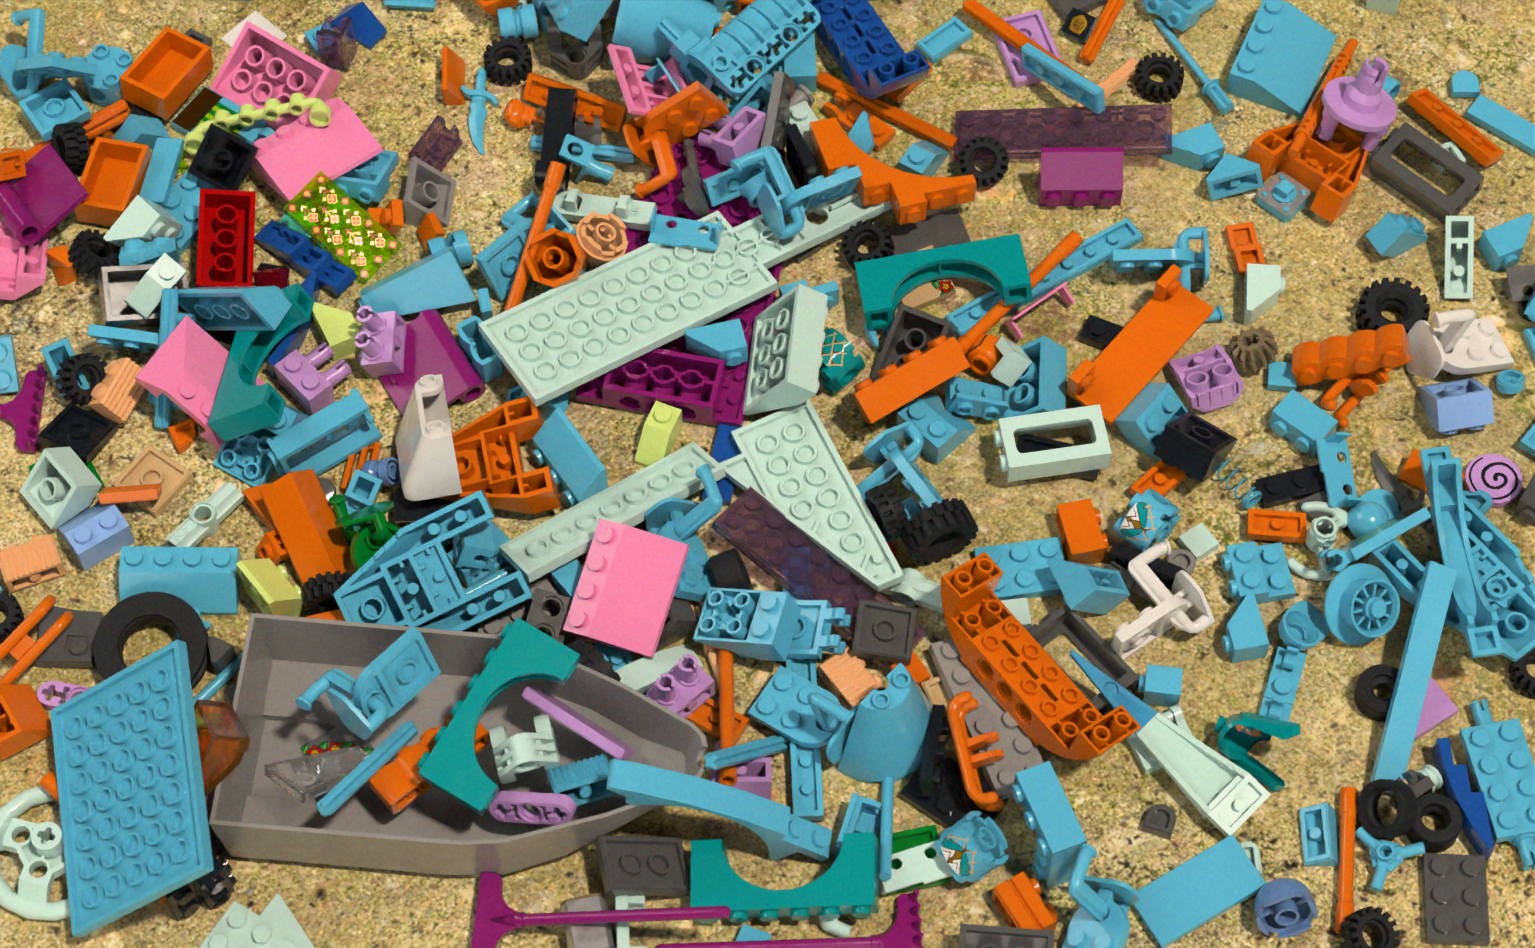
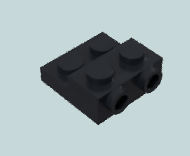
M212 853L213 871L164 895L170 912L178 921L193 915L201 903H204L212 910L214 907L221 906L230 899L235 891L233 885L237 883V880L231 873L232 867L224 857L220 856L217 859Z

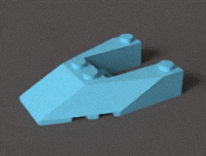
M479 490L401 528L333 596L346 621L463 631L533 597L534 594L522 570H518L466 595L442 543L496 517L484 491Z
M1463 495L1468 536L1479 580H1489L1491 577L1501 573L1510 586L1517 589L1515 594L1507 598V607L1505 609L1495 602L1489 603L1497 611L1499 619L1497 627L1503 648L1502 655L1517 662L1535 648L1534 578L1530 570L1527 571L1520 558L1521 553L1519 549ZM1394 538L1371 551L1367 564L1381 569L1397 590L1398 595L1415 606L1425 567ZM1495 589L1494 592L1499 593V590ZM1451 595L1444 623L1464 634Z

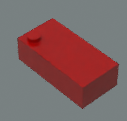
M200 188L196 287L253 286L256 192Z

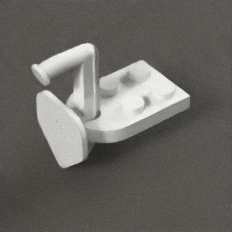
M1473 309L1451 310L1440 313L1433 312L1434 329H1432L1427 321L1420 320L1413 325L1407 334L1409 339L1408 354L1411 357L1410 362L1407 363V371L1420 377L1435 378L1441 369L1457 375L1510 369L1515 362L1491 317L1476 319L1477 314Z
M1166 538L1133 558L1128 564L1130 575L1155 603L1156 607H1147L1137 616V620L1131 624L1125 622L1114 631V639L1110 646L1123 660H1126L1162 636L1173 626L1188 633H1199L1215 623L1202 589L1186 571L1180 570L1176 573L1172 584V595L1148 566L1149 563L1162 555H1171V546ZM1187 612V614H1188L1190 617H1192V618H1194V619H1196V620H1194V621L1192 622V621L1190 620V618H1189L1185 613Z

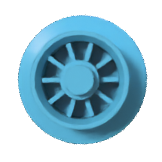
M1356 563L1342 569L1329 584L1324 599V616L1329 630L1337 639L1350 645H1363L1385 635L1395 625L1400 612V598L1395 587L1381 569L1367 563Z

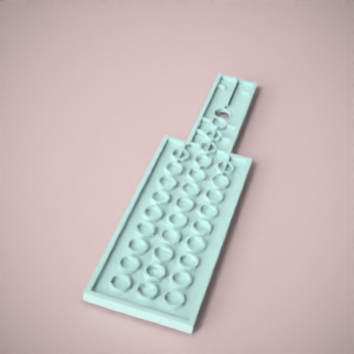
M855 187L851 194L805 211L802 230L784 240L780 239L767 226L762 214L732 228L719 211H715L696 221L718 224V220L722 219L723 230L717 252L686 246L679 248L648 243L580 275L578 279L571 283L553 288L479 323V332L537 407L685 335V330L701 327L777 290L778 282L767 270L768 268L849 230V227L852 225L854 227L857 226L859 221L863 223L892 209L890 201L863 206ZM811 212H814L817 215H826L828 219L822 224H812L806 217ZM783 216L785 225L793 223L790 216ZM701 227L699 229V232L707 233L709 232V229L707 227Z

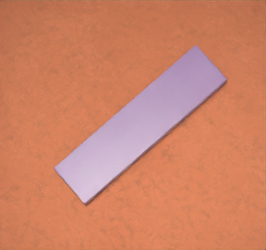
M538 686L525 688L521 695L525 700L619 760H626L632 757L635 751L634 748Z

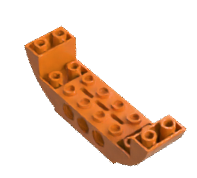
M986 552L981 553L942 576V608L952 639L961 654L960 660L987 691L995 697L1001 707L1018 723V726L1036 746L1041 745L1050 752L1064 758L1089 760L1101 755L1141 729L1138 722L1122 705L1103 716L993 592L1004 573Z

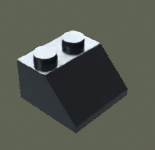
M211 123L187 172L220 190L239 191L259 147L225 126Z
M1189 411L1166 425L1153 454L1160 457L1164 464L1184 471L1188 478L1203 482L1215 474L1238 439Z

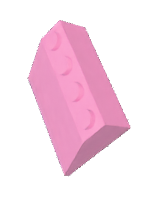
M246 21L210 89L239 106L251 104L256 109L264 108L267 99L275 98L283 104L289 102L290 96L293 93H302L306 98L315 97L325 102L331 99L344 75L262 28ZM288 113L280 115L276 121L263 120L267 121L268 126L277 130L281 126L289 125L296 121L301 115L296 116Z
M338 97L324 102L332 110L329 125L324 127L313 125L309 120L310 112H306L296 121L279 127L275 133L266 138L258 139L253 143L259 147L252 162L257 176L290 204L303 198V190H310L312 193L383 152L382 146L353 110ZM317 176H325V183H318Z
M599 519L563 631L589 642L654 658L690 546L625 524Z

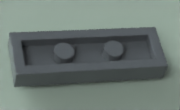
M774 72L760 147L773 146L780 154L786 141L784 135L785 127L790 120V100L795 93L794 80L785 72Z

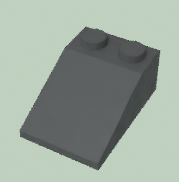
M900 303L871 375V380L873 381L880 377L878 371L894 363L896 366L904 363L902 357L916 349H920L921 352L928 349L926 343L940 335H945L946 338L955 337L958 327L952 322Z

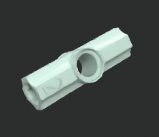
M226 481L206 501L197 502L192 506L190 516L165 538L166 544L169 547H196L205 537H212L219 531L220 523L245 500L244 495L234 484ZM206 517L209 518V519L206 520V521H200V520L203 519V518H206Z
M902 569L905 581L880 591L891 595L894 601L903 606L913 607L917 604L944 614L941 600V584L927 580L921 572L915 569ZM863 581V586L874 589Z

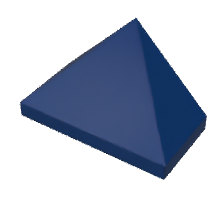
M364 2L345 6L329 23L332 28L369 50L387 34L385 27Z

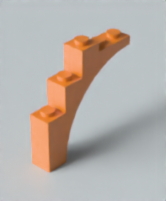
M836 117L810 122L809 142L824 178L834 175L833 172L843 166H848L850 169L858 165L862 177L855 187L863 206L890 201L899 225L926 220V211L975 201L977 182L973 174L957 177H930L901 171L870 157L857 147L845 134Z

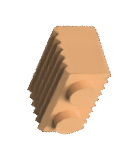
M128 357L112 360L105 368V378L92 390L89 406L108 420L118 424L126 423L146 389L134 379L142 368Z
M51 534L48 536H36L31 542H26L19 546L9 545L0 552V568L10 593L66 574L57 544Z
M848 646L845 648V654H834L818 665V676L844 708L849 711L854 706L859 705L873 689L884 688L881 679L875 673H869L867 668H865L864 659L851 655V650Z

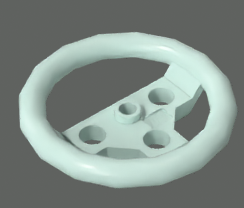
M41 786L22 791L0 808V851L6 850L18 853L24 865L19 876L18 894L3 879L0 870V905L26 919L58 921L70 917L69 898L57 902H49L50 890L55 878L66 873L62 830L54 822L37 824L17 819L31 807L55 800ZM20 832L30 833L27 841L23 843L15 842V837ZM39 866L47 867V872L44 876L40 878L32 877V872L35 868Z

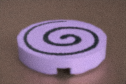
M1484 454L1477 456L1469 463L1465 471L1464 487L1466 491L1468 490L1471 493L1477 490L1486 491L1493 498L1492 508H1500L1517 499L1522 488V474L1518 466L1509 458L1499 454Z

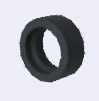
M1378 779L1371 781L1363 788L1358 798L1357 812L1363 828L1371 835L1396 838L1405 835L1412 829L1417 819L1418 805L1412 789L1404 782ZM1386 790L1393 793L1398 806L1397 816L1388 827L1382 824L1377 811L1378 801Z

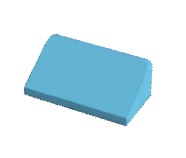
M1327 802L1300 808L1299 818L1304 865L1306 867L1338 866L1339 839L1335 809Z

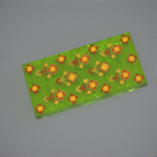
M322 171L282 210L321 247L330 252L339 263L353 269L357 276L356 279L363 285L402 246L400 242Z

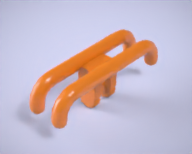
M1408 354V362H1407V363H1409L1410 360H1411V357H1410L1409 354ZM1380 367L1366 374L1352 373L1345 378L1338 379L1323 395L1320 402L1322 408L1326 411L1336 410L1337 403L1334 400L1347 386L1353 393L1333 415L1339 421L1337 428L1345 429L1348 427L1349 421L1346 417L1366 396H1373L1378 392L1377 385L1385 384L1389 380L1388 373L1393 368Z
M48 595L0 644V662L7 654L17 661L0 679V685L13 684L73 621V613L66 611L36 642L27 635L56 604L55 596Z
M963 691L950 700L947 707V719L965 790L969 798L980 809L989 812L998 811L1004 807V801L998 798L996 792L983 793L977 768L1003 759V750L994 749L974 755L973 752L1000 740L998 732L993 731L969 738L965 725V716L968 712L978 707V701L972 698V694L969 691Z

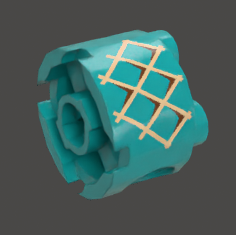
M826 327L824 329L825 340L821 350L823 360L819 368V376L824 380L823 385L834 395L841 391L865 368V363L860 354L856 357L853 355L852 350L855 347L841 333L833 328L829 329Z

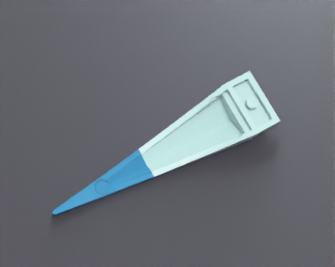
M1072 650L1069 652L1071 658L1114 709L1122 705L1138 722L1141 729L1134 734L1204 818L1206 817L1226 837L1232 835L1271 795L1250 773L1168 720L1077 652Z

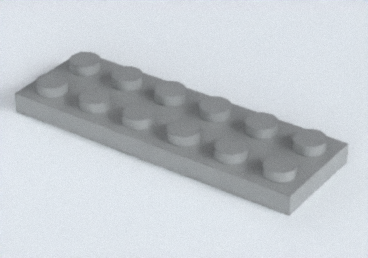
M953 639L930 644L928 651L950 700L963 691H969L972 694V698L978 701V707L968 712L965 716V725L969 738L993 731L998 732L1000 739L998 742L974 751V754L994 749L1003 750V759L981 766V770L990 790L996 792L998 798L1002 800L1013 798L1011 786L1014 785L1015 773L1044 763L1037 746L960 660L961 654Z

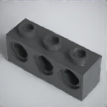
M536 588L526 622L563 644L565 636L561 635L560 632L570 609L568 607L570 598ZM552 605L559 610V614L550 617L544 613L543 609L546 606Z

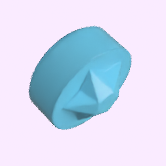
M1503 370L1496 375V389L1501 393L1516 394L1525 387V376L1517 370Z

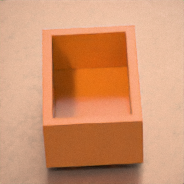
M166 26L121 75L120 84L123 99L168 120L213 70L211 47Z
M96 137L79 181L89 196L74 209L78 221L113 226L134 198L140 194L151 159L149 145Z

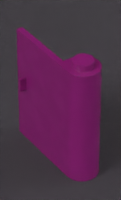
M50 143L25 164L26 176L0 181V216L19 243L23 245H31L39 241L89 196L88 192Z
M424 310L417 318L407 324L403 373L379 376L402 416L406 410L415 383L424 375L442 374L448 406L457 399L464 403L475 401L486 390L483 381L437 310Z

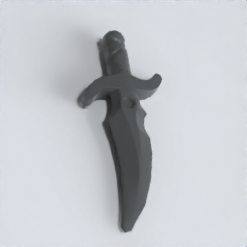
M1373 451L1372 464L1376 477L1382 488L1392 493L1397 499L1398 505L1403 508L1399 514L1409 508L1422 507L1425 499L1424 490L1420 489L1418 498L1413 500L1408 492V488L1389 472L1377 452ZM1430 518L1419 524L1422 528H1425L1428 534L1435 532Z

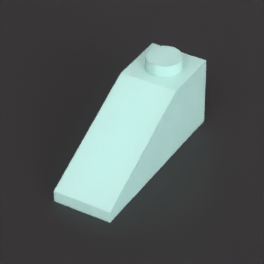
M1446 216L1444 299H1473L1474 216Z

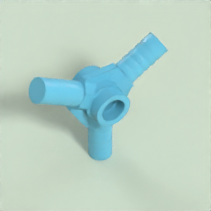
M1363 826L1355 832V836L1370 849V858L1373 868H1375L1370 890L1375 893L1382 892L1387 873H1391L1404 861L1403 858L1426 853L1423 841L1400 846L1398 843L1376 839Z

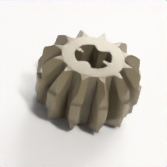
M1252 325L1247 331L1240 329V334L1232 336V343L1229 345V352L1236 368H1241L1244 373L1250 369L1255 373L1259 368L1267 370V363H1275V356L1278 354V346L1271 331H1266L1263 326L1256 330Z

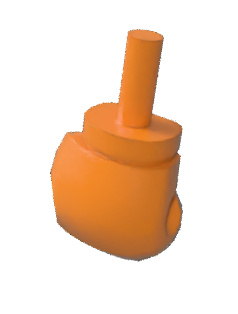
M512 99L506 105L504 119L511 127L524 128L525 125L531 127L533 121L542 125L545 123V118L535 115L536 108L523 104L519 99Z

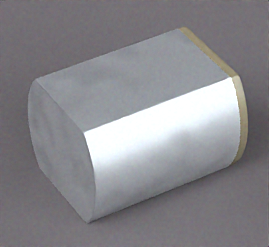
M601 893L565 899L560 905L561 912L608 910L606 898ZM611 923L564 925L568 948H616Z

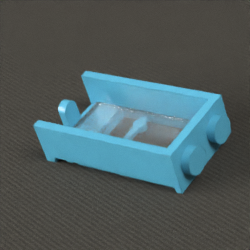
M356 387L350 390L351 394L349 396H343L340 398V401L333 402L275 436L274 440L271 441L270 438L266 440L271 451L267 452V455L275 466V470L280 478L289 472L313 469L316 476L344 461L348 456L383 438L373 423L375 420L369 412V406Z

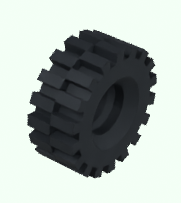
M1388 277L1382 278L1381 284L1376 280L1372 282L1371 288L1367 286L1361 295L1355 318L1357 319V329L1376 331L1378 328L1388 324H1402L1408 334L1417 321H1428L1430 304H1426L1428 298L1425 294L1420 296L1421 289L1418 286L1414 289L1411 288L1412 282L1406 280L1405 284L1400 283V278L1394 277L1393 282H1389ZM1384 310H1394L1400 313L1403 319L1400 321H1390L1384 318L1381 312Z
M952 498L951 501L943 499L939 504L936 501L931 503V507L926 508L925 506L920 509L921 512L913 514L911 516L912 520L906 521L904 528H901L900 537L913 561L919 565L923 563L930 565L933 561L938 563L945 557L947 559L951 558L955 552H961L963 546H968L971 543L970 539H975L978 527L964 501Z

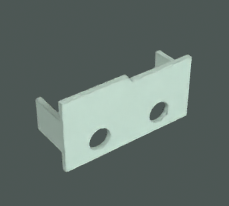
M937 840L892 854V860H900L902 866L899 869L892 868L890 880L884 881L879 878V887L882 895L915 884H928L953 876L951 867L936 850L935 842ZM933 848L937 854L934 858H928L925 856V850ZM878 859V877H879V859Z

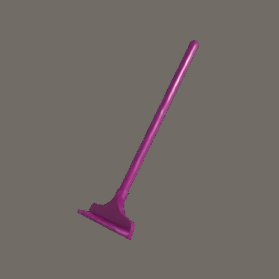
M38 364V370H31L26 374L20 393L12 401L0 404V417L10 422L16 430V447L24 453H36L47 380V371H44L41 364Z
M481 872L471 948H497L498 942L507 932L516 928H525L526 926L722 919L730 916L731 909L728 906L526 914L525 912L513 910L503 900V879L499 874Z
M915 889L911 894L904 893L899 895L894 923L888 930L878 935H871L870 937L658 944L655 948H924L922 947L923 933L920 928L922 919L919 918L921 907L918 903L919 889Z

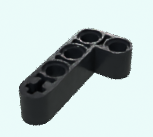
M550 87L548 90L541 159H537L534 173L535 184L539 190L544 188L543 183L551 161L567 166L558 191L568 190L571 162L560 158L558 154L566 134L574 136L578 103L577 89ZM570 144L567 149L572 155L573 144Z

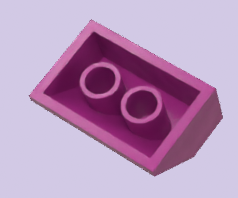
M1042 147L1038 171L1039 206H1121L1124 147Z

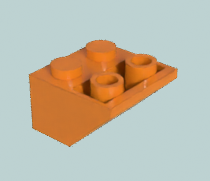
M30 684L0 685V758L3 761L52 735L51 721Z

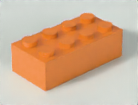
M940 335L926 343L928 349L923 352L920 349H916L903 356L904 363L896 366L894 363L879 370L878 374L880 377L872 381L871 378H866L853 386L855 391L850 393V396L865 422L868 424L874 423L970 367L954 336L946 338L945 335Z

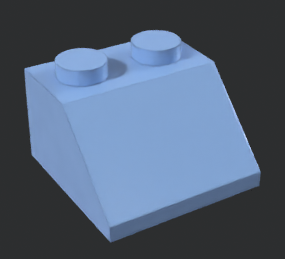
M1473 377L1418 386L1429 424L1441 434H1455L1458 432L1457 429L1463 428L1480 430L1485 428L1486 424L1494 423L1492 390Z
M99 502L57 528L84 571L121 551L122 546H129L135 543L129 524L115 504L102 505Z

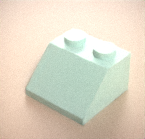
M137 195L103 238L107 242L119 247L124 246L126 240L135 238L145 242H150L157 237H176L177 239L183 225L162 206Z
M71 447L44 448L19 492L49 528L53 530L89 507L102 484Z

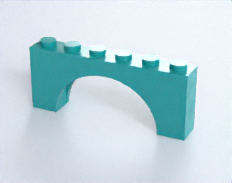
M1019 233L854 262L867 330L891 326L898 304L910 291L924 283L941 278L961 277L983 282L1001 296L1005 306L1032 301L1031 280Z
M299 283L281 289L292 306L275 331H236L208 421L213 431L225 442L281 421L286 401L269 383L263 385L255 384L259 369L272 348L287 333L310 319L315 301Z
M519 617L516 618L513 624L508 622L500 635V638L503 640L497 650L492 648L488 652L483 662L486 664V667L481 675L476 673L467 686V689L470 691L464 701L461 699L457 701L450 713L453 716L451 722L447 727L443 725L434 738L436 742L435 747L431 753L426 751L417 764V767L420 769L418 775L422 780L481 816L484 815L499 791L498 785L491 781L481 769L475 754L476 730L485 709L503 690L522 681L545 679L565 686L581 661L580 654Z
M874 832L844 833L840 853L833 865L813 882L788 890L761 888L739 877L730 867L727 848L722 839L691 840L690 907L728 906L731 909V914L728 918L722 919H729L730 922L734 923L747 922L748 918H760L761 921L773 922L777 921L778 917L807 920L809 916L821 915L824 919H837L840 917V914H852L856 918L870 917L871 913H879L878 840ZM719 919L697 920L702 924H714Z

